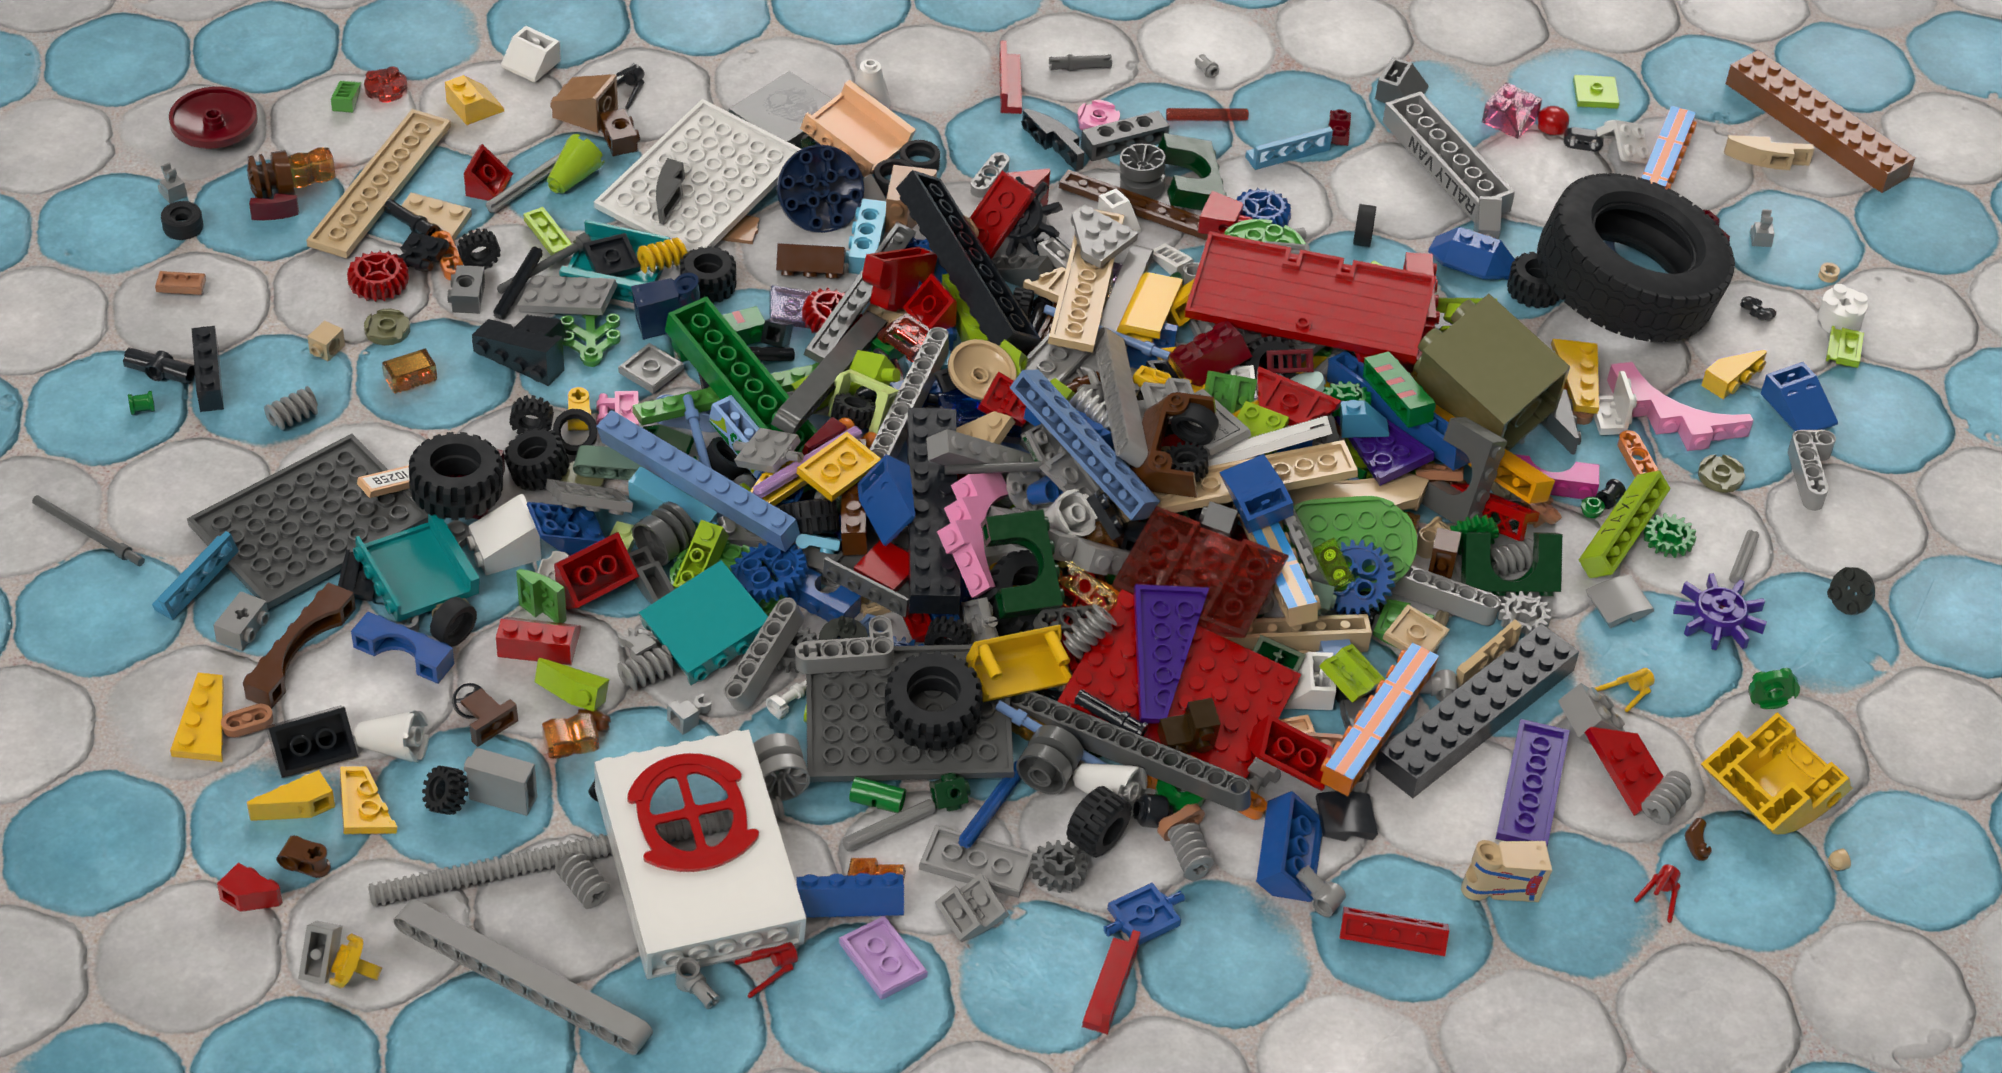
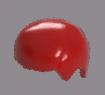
M1555 105L1547 106L1540 110L1538 114L1539 130L1550 135H1561L1568 129L1569 114L1564 108Z

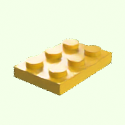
M845 432L798 466L796 474L832 502L858 483L881 458L850 433Z

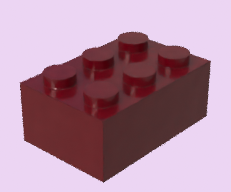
M1227 320L1226 322L1217 323L1207 333L1195 336L1190 343L1176 347L1169 354V357L1182 379L1192 380V385L1200 387L1206 384L1208 371L1225 373L1249 359L1252 355L1242 335Z

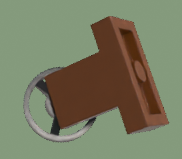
M463 684L453 694L452 704L455 711L463 718L478 719L470 724L471 741L477 747L518 722L517 704L509 699L499 705L477 684ZM467 686L474 687L473 692H469L463 698L456 699L457 693L461 688ZM457 703H461L472 715H466L460 711Z

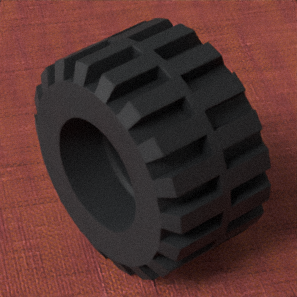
M707 246L706 248L698 247L696 250H690L681 259L680 275L694 273L698 277L700 287L699 299L707 296L714 304V302H722L724 298L728 299L730 294L735 292L736 261H734L732 255H729L728 251H722L719 247L712 248V246Z
M1529 252V254H1521V257L1517 256L1512 262L1507 283L1508 293L1511 294V297L1527 307L1547 308L1549 305H1555L1556 301L1560 300V297L1554 292L1555 289L1550 287L1546 281L1547 278H1544L1541 267H1539L1537 253Z
M1277 336L1255 339V341L1247 344L1252 357L1242 362L1241 366L1253 365L1255 379H1257L1260 358L1267 350L1295 349V347L1289 346V341L1281 340V337ZM1287 354L1283 355V368H1288ZM1292 354V368H1297V355ZM1281 373L1288 379L1298 375V373Z
M534 428L532 431H524L523 434L515 436V439L511 440L508 443L509 446L505 448L504 459L513 481L517 486H521V489L526 490L529 488L530 491H535L536 489L543 490L546 487L547 479L560 481L562 479L561 476L566 475L568 472L569 458L560 436L556 435V432L553 430Z
M814 499L787 503L777 507L796 519L800 534L828 535L840 530L836 500L831 502L829 499Z
M1097 787L1087 794L1074 810L1066 831L1067 839L1093 858L1104 855L1119 841L1125 832L1132 813L1131 804L1107 787Z

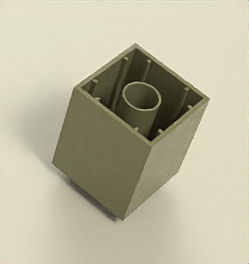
M1487 294L1477 304H1474L1470 299L1463 302L1451 316V321L1454 324L1446 331L1442 332L1436 327L1424 336L1418 345V349L1422 351V356L1417 360L1413 369L1418 373L1416 382L1434 399L1436 405L1456 418L1466 417L1507 440L1505 449L1510 451L1558 408L1570 366L1495 298Z

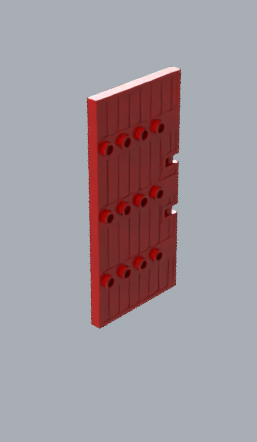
M1209 231L1187 301L1184 317L1215 324L1228 320L1235 328L1369 355H1377L1389 351L1395 359L1415 364L1419 352L1418 345L1422 340L1437 276L1353 260L1352 265L1344 264V258L1301 249L1298 255L1291 253V247Z

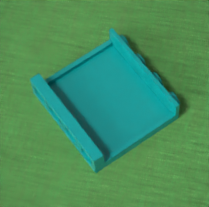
M589 220L584 222L585 233L590 237L591 241L626 233L636 256L640 246L670 240V237ZM577 251L574 253L568 267H561L559 276L616 279L617 288L611 299L633 303L631 286L658 281L663 270H659L656 266L655 272H650L647 267L646 274L641 270V272L621 277L593 272L585 252Z
M428 514V523L365 544L359 536L356 537V547L353 548L355 559L357 562L361 561L367 579H372L377 596H382L388 614H392L397 622L431 611L436 608L437 604L444 603L451 598L466 599L479 594L480 578L444 519L438 518L435 514L433 516Z
M722 560L639 612L643 627L646 630H651L662 645H666L672 658L687 675L691 686L696 682L703 681L718 668L725 667L729 661L738 655L745 654L768 618L766 613Z

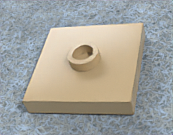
M1407 605L1384 633L1382 639L1400 650L1404 649L1407 651L1410 645L1414 643L1434 653L1448 635L1450 629L1412 606Z

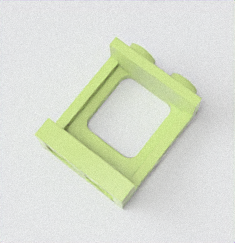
M851 369L841 372L836 377L834 383L836 388L828 404L830 408L828 416L831 417L836 395H840V393L846 395L849 392L851 382H855L877 393L876 408L868 432L878 433L899 390Z

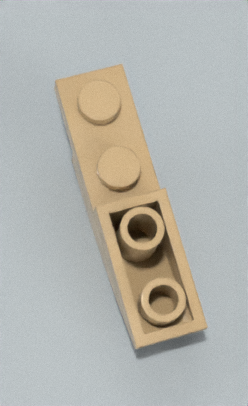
M1728 135L1724 154L1734 159L1756 166L1779 170H1790L1791 165L1810 166L1814 152L1813 144L1771 142L1770 137Z

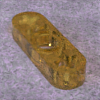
M1060 561L1057 563L1060 571L1059 583L1091 606L1096 604L1106 611L1115 608L1117 596L1114 591L1071 561ZM1068 566V572L1072 576H1077L1078 573L1080 575L1075 580L1069 576L1062 577L1061 567L1065 568ZM1082 579H1087L1091 583V590L1088 593H1083L1079 589V583ZM1095 592L1098 593L1100 596H1106L1108 594V601L1110 602V604L1102 606V600L1099 597L1093 596V599H1091L1090 597L1094 595Z

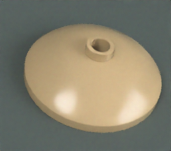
M974 339L962 342L954 348L948 360V372L952 382L961 392L982 401L998 371L1010 379L1016 380V368L1011 357L1001 347L989 341Z

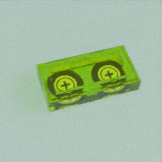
M1334 537L1313 548L1329 585L1335 587L1334 591L1355 580Z

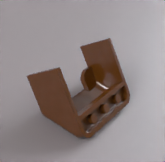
M1174 392L1145 411L1142 425L1148 455L1140 467L1135 468L1130 465L1129 468L1151 492L1197 498L1198 493L1194 472L1173 470L1171 456L1161 451L1170 417L1184 413L1189 403L1203 405L1217 416L1214 397Z

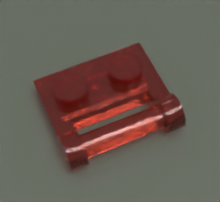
M906 312L879 332L878 339L896 348L906 355L907 360L913 363L930 328ZM897 334L905 341L913 345V347L910 348L893 335Z

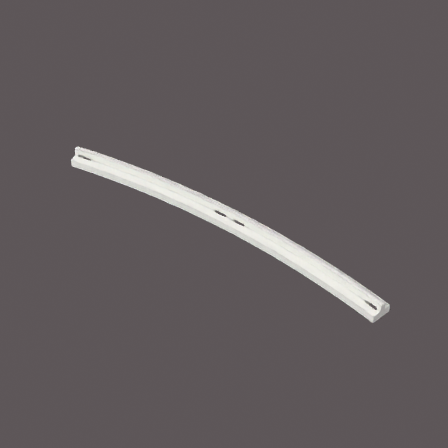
M1328 417L1314 418V420L1311 419L1308 422L1305 421L1290 427L1271 431L1270 433L1256 435V437L1253 436L1250 439L1247 438L1213 456L1208 455V464L1213 466L1243 460L1330 435L1332 431ZM1323 423H1324L1323 426L1310 429V427H1313V426L1320 425V424H1323ZM1053 502L1041 504L1036 510L1043 509L1045 513ZM1017 507L1012 508V509L1010 508V510H1012V511H1014V512H1016V513H1018V512H1025V511L1019 510Z

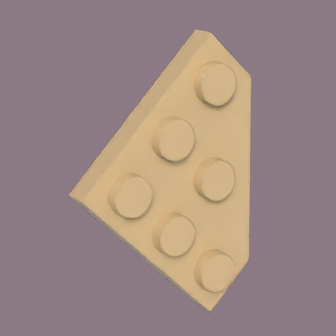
M994 411L956 428V432L1000 445L1015 421L1011 416Z

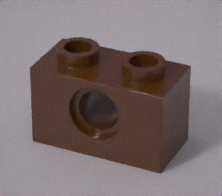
M625 108L600 113L601 132L612 156L637 152V142H640L639 131L637 129L634 130L633 119L631 116L628 117Z
M1437 528L1428 569L1429 572L1449 579L1452 578L1461 532Z

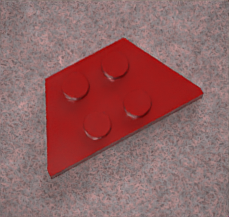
M1258 367V406L1289 417L1288 425L1293 426L1305 421L1308 422V420L1311 421L1314 418L1327 416L1339 409L1341 400Z
M1598 727L1588 728L1584 732L1631 812L1634 816L1642 811L1641 804L1663 779V774L1638 733Z

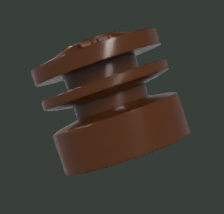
M286 150L271 152L270 163H266L264 156L259 154V165H256L254 156L247 157V176L250 189L255 198L263 199L262 191H265L267 199H272V189H276L278 194L295 195L293 177Z

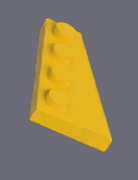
M1552 338V349L1570 366L1566 383L1569 397L1573 402L1574 411L1598 414V344Z
M197 673L170 749L172 757L223 762V734L221 726L224 706L223 675Z

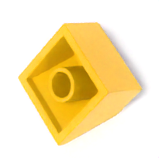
M465 75L445 82L446 102L466 125L504 112V107L485 85Z

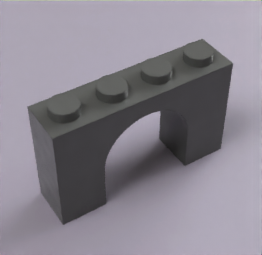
M1466 417L1450 418L1443 440L1462 450L1468 456L1472 466L1470 485L1462 492L1444 481L1429 482L1421 504L1457 525L1458 520L1465 521L1467 516L1470 519L1475 515H1478L1479 518L1483 516L1482 513L1490 497L1492 484L1497 477L1500 461L1505 454L1507 440Z

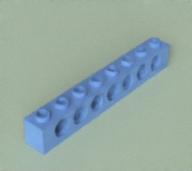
M1039 369L1022 370L1010 386V389L1131 521L1147 519L1160 503V500L1126 463L1116 456L1114 450Z

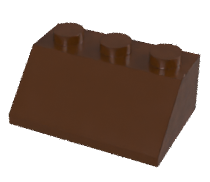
M777 243L776 270L781 271L782 276H794V272H802L803 277H817V273L826 274L825 278L839 279V275H844L846 249L845 247Z

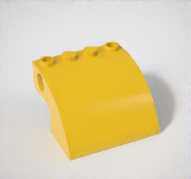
M1778 712L1748 738L1739 731L1736 732L1701 763V766L1765 827L1777 835L1794 832L1813 822L1853 789L1850 778L1832 761L1828 764L1824 762L1797 737L1795 728Z

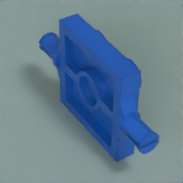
M1153 882L1108 903L1107 910L1114 917L1115 922L1104 926L1103 930L1108 937L1123 931L1129 939L1133 930L1141 932L1139 945L1181 925V918L1174 911L1173 906L1185 901V896L1181 891H1178L1167 897L1157 889Z

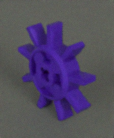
M1709 573L1706 582L1707 589L1701 591L1688 581L1683 584L1681 593L1694 602L1676 601L1673 614L1693 616L1694 620L1687 623L1684 634L1688 637L1701 629L1712 634V650H1717L1722 637L1732 636L1742 649H1746L1750 638L1743 631V628L1763 634L1767 621L1748 615L1749 613L1761 612L1765 600L1761 598L1745 601L1741 596L1745 581L1740 579L1732 589L1718 587L1714 573Z

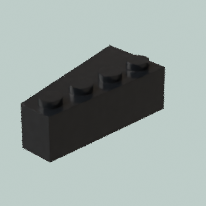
M491 319L486 320L472 334L474 352L498 364H502L517 373L532 378L536 382L549 386L565 370L563 339L561 336L555 335L552 338L548 337L547 333L541 331L535 334L529 332L528 328L521 327L515 329L512 324Z

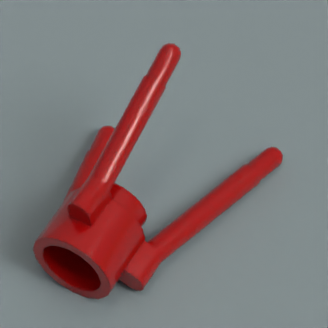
M1663 865L1659 873L1653 875L1651 881L1639 892L1634 901L1636 903L1639 902L1655 884L1657 887L1654 895L1656 896L1661 891L1668 892L1671 890L1667 922L1671 923L1677 893L1681 887L1678 883L1681 877L1680 871L1673 865Z
M791 942L752 951L751 956L735 960V964L739 965L771 957L775 967H782L749 992V998L762 991L783 974L793 970L792 964L798 961V955Z

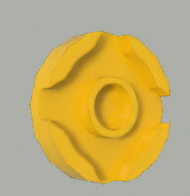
M352 933L346 937L349 940L348 945L341 944L330 971L335 973V977L329 979L330 985L340 989L345 987L354 972L378 980L382 971V967L360 959L363 949V938Z

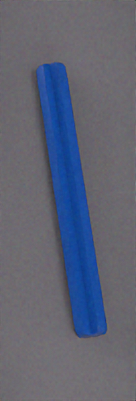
M1017 761L1013 763L1014 777L1002 778L959 836L958 844L968 849L974 844L1021 778L1016 769Z

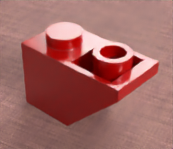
M239 862L217 883L220 900L240 912L278 907L283 903L281 888L277 882L264 878L254 868L246 867Z

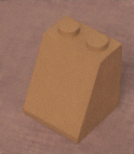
M617 75L572 77L567 84L563 85L561 91L552 98L550 104L552 117L598 133L601 130L600 113L618 109Z
M893 165L886 198L885 232L889 233L896 222L911 229L917 225V222L910 217V211L907 206L901 202L896 187L912 170L937 177V170Z

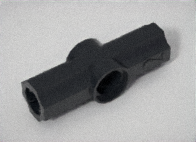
M128 348L125 351L124 367L145 372L154 381H162L163 378L191 384L194 380V365L174 360L165 351L160 350L155 354L134 348Z

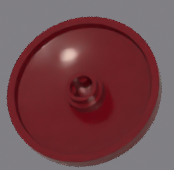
M222 86L193 90L180 97L169 111V124L174 136L187 145L205 149L222 148L242 141L252 133L258 121L257 108L251 97L240 90Z

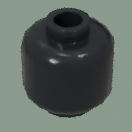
M1143 794L1139 799H1136L1133 806L1134 819L1142 827L1158 828L1159 822L1163 818L1173 815V806L1169 804L1167 797L1164 795Z

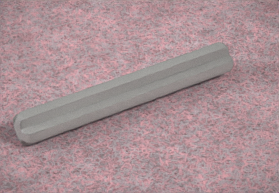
M927 799L850 834L842 839L843 846L846 851L850 852L935 813V804L931 799Z

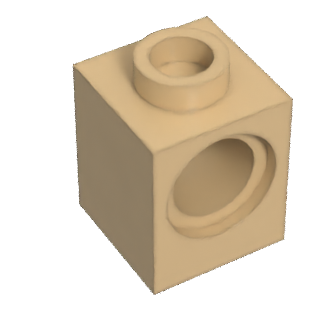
M325 320L307 336L310 353L328 362L345 346L343 329Z

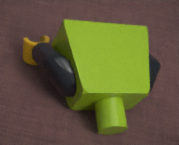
M876 348L873 353L857 350L849 368L888 386L890 382H898L901 377L900 370L894 367L890 357L880 348ZM851 382L848 392L851 395L855 393L859 397L865 396L866 399L877 397L875 391Z

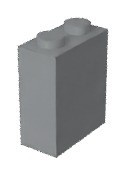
M477 747L472 756L467 757L464 771L467 774L466 783L469 784L470 800L522 815H528L537 798L535 764Z

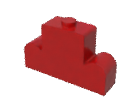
M914 247L866 254L862 279L864 282L873 285L870 303L891 312L903 309V306L917 291L919 282L924 283L929 275L934 273L937 260L936 253L923 247Z

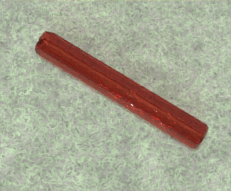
M1247 108L1166 109V120L1247 121L1249 118Z

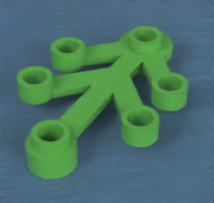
M581 314L586 319V330L574 324L572 316L565 315L561 317L560 320L564 325V329L568 330L566 331L567 338H564L563 345L569 346L580 353L581 361L588 367L599 365L603 358V352L613 344H618L621 341L620 331L615 329L620 326V317L617 314L607 315L606 323L596 330L595 318L599 315ZM607 334V339L596 345V341ZM574 335L584 340L586 346L576 341Z

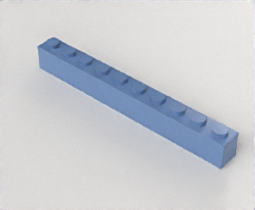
M611 410L596 426L602 443L782 551L786 552L800 535L798 524L794 517L615 411Z

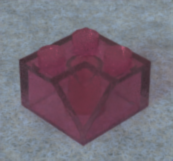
M1506 82L1485 103L1482 123L1519 139L1538 119L1542 98Z

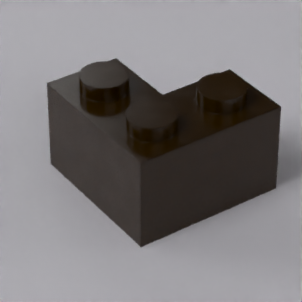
M1213 698L1188 702L1184 715L1160 719L1157 733L1161 744L1185 754L1192 752L1205 753L1214 749L1221 723Z

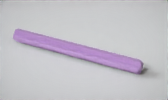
M853 426L845 431L857 440L861 438L862 431L857 426ZM845 432L806 454L800 463L793 462L753 487V494L763 498L798 477L799 475L796 474L798 466Z

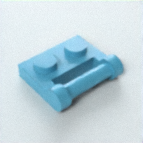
M800 534L796 538V544L799 548L817 546L820 547V552L837 554V551L842 550L841 539L817 534Z

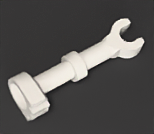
M806 680L800 684L795 683L788 692L780 697L774 694L767 698L766 706L770 713L779 720L785 717L789 712L787 703L795 698L800 699L805 695Z

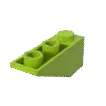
M700 520L673 587L678 588L717 563L729 538L728 533L722 526Z

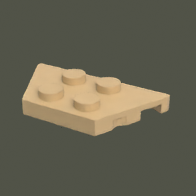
M1060 267L1052 272L1039 275L1038 280L1033 282L1027 279L1024 281L1023 288L1034 290V294L1057 303L1066 268Z

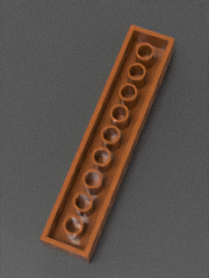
M1756 50L1730 65L1726 85L1800 137L1813 144V146L1879 192L1884 193L1910 177L1916 159L1914 156L1763 52Z

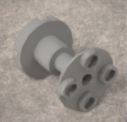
M1035 471L1009 472L1006 484L1008 496L991 506L1009 509L1014 504L1021 511L1036 510L1041 504L1032 505L1028 501L1027 488L1030 484L1040 479Z

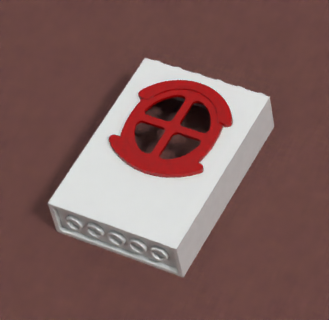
M735 730L725 735L707 736L701 740L683 741L677 745L659 746L644 752H630L625 756L606 757L595 762V791L647 980L676 973L677 962L685 957L697 960L701 968L751 956L752 951L775 947L791 942L794 946L804 944L805 912L749 730ZM699 774L712 779L725 790L728 798L713 803L696 805L693 801L687 776ZM668 779H676L685 805L684 808L657 815L650 812V804L657 788ZM731 810L733 812V823L729 833L718 845L708 846L704 839L699 817L714 812ZM688 820L696 843V849L684 851L671 846L661 838L655 827L672 821Z

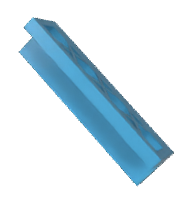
M1327 127L1255 146L1254 149L1246 151L1245 157L1252 167L1257 170L1329 151L1333 130Z
M227 531L221 536L218 535L152 603L154 610L173 620L239 552L232 535Z

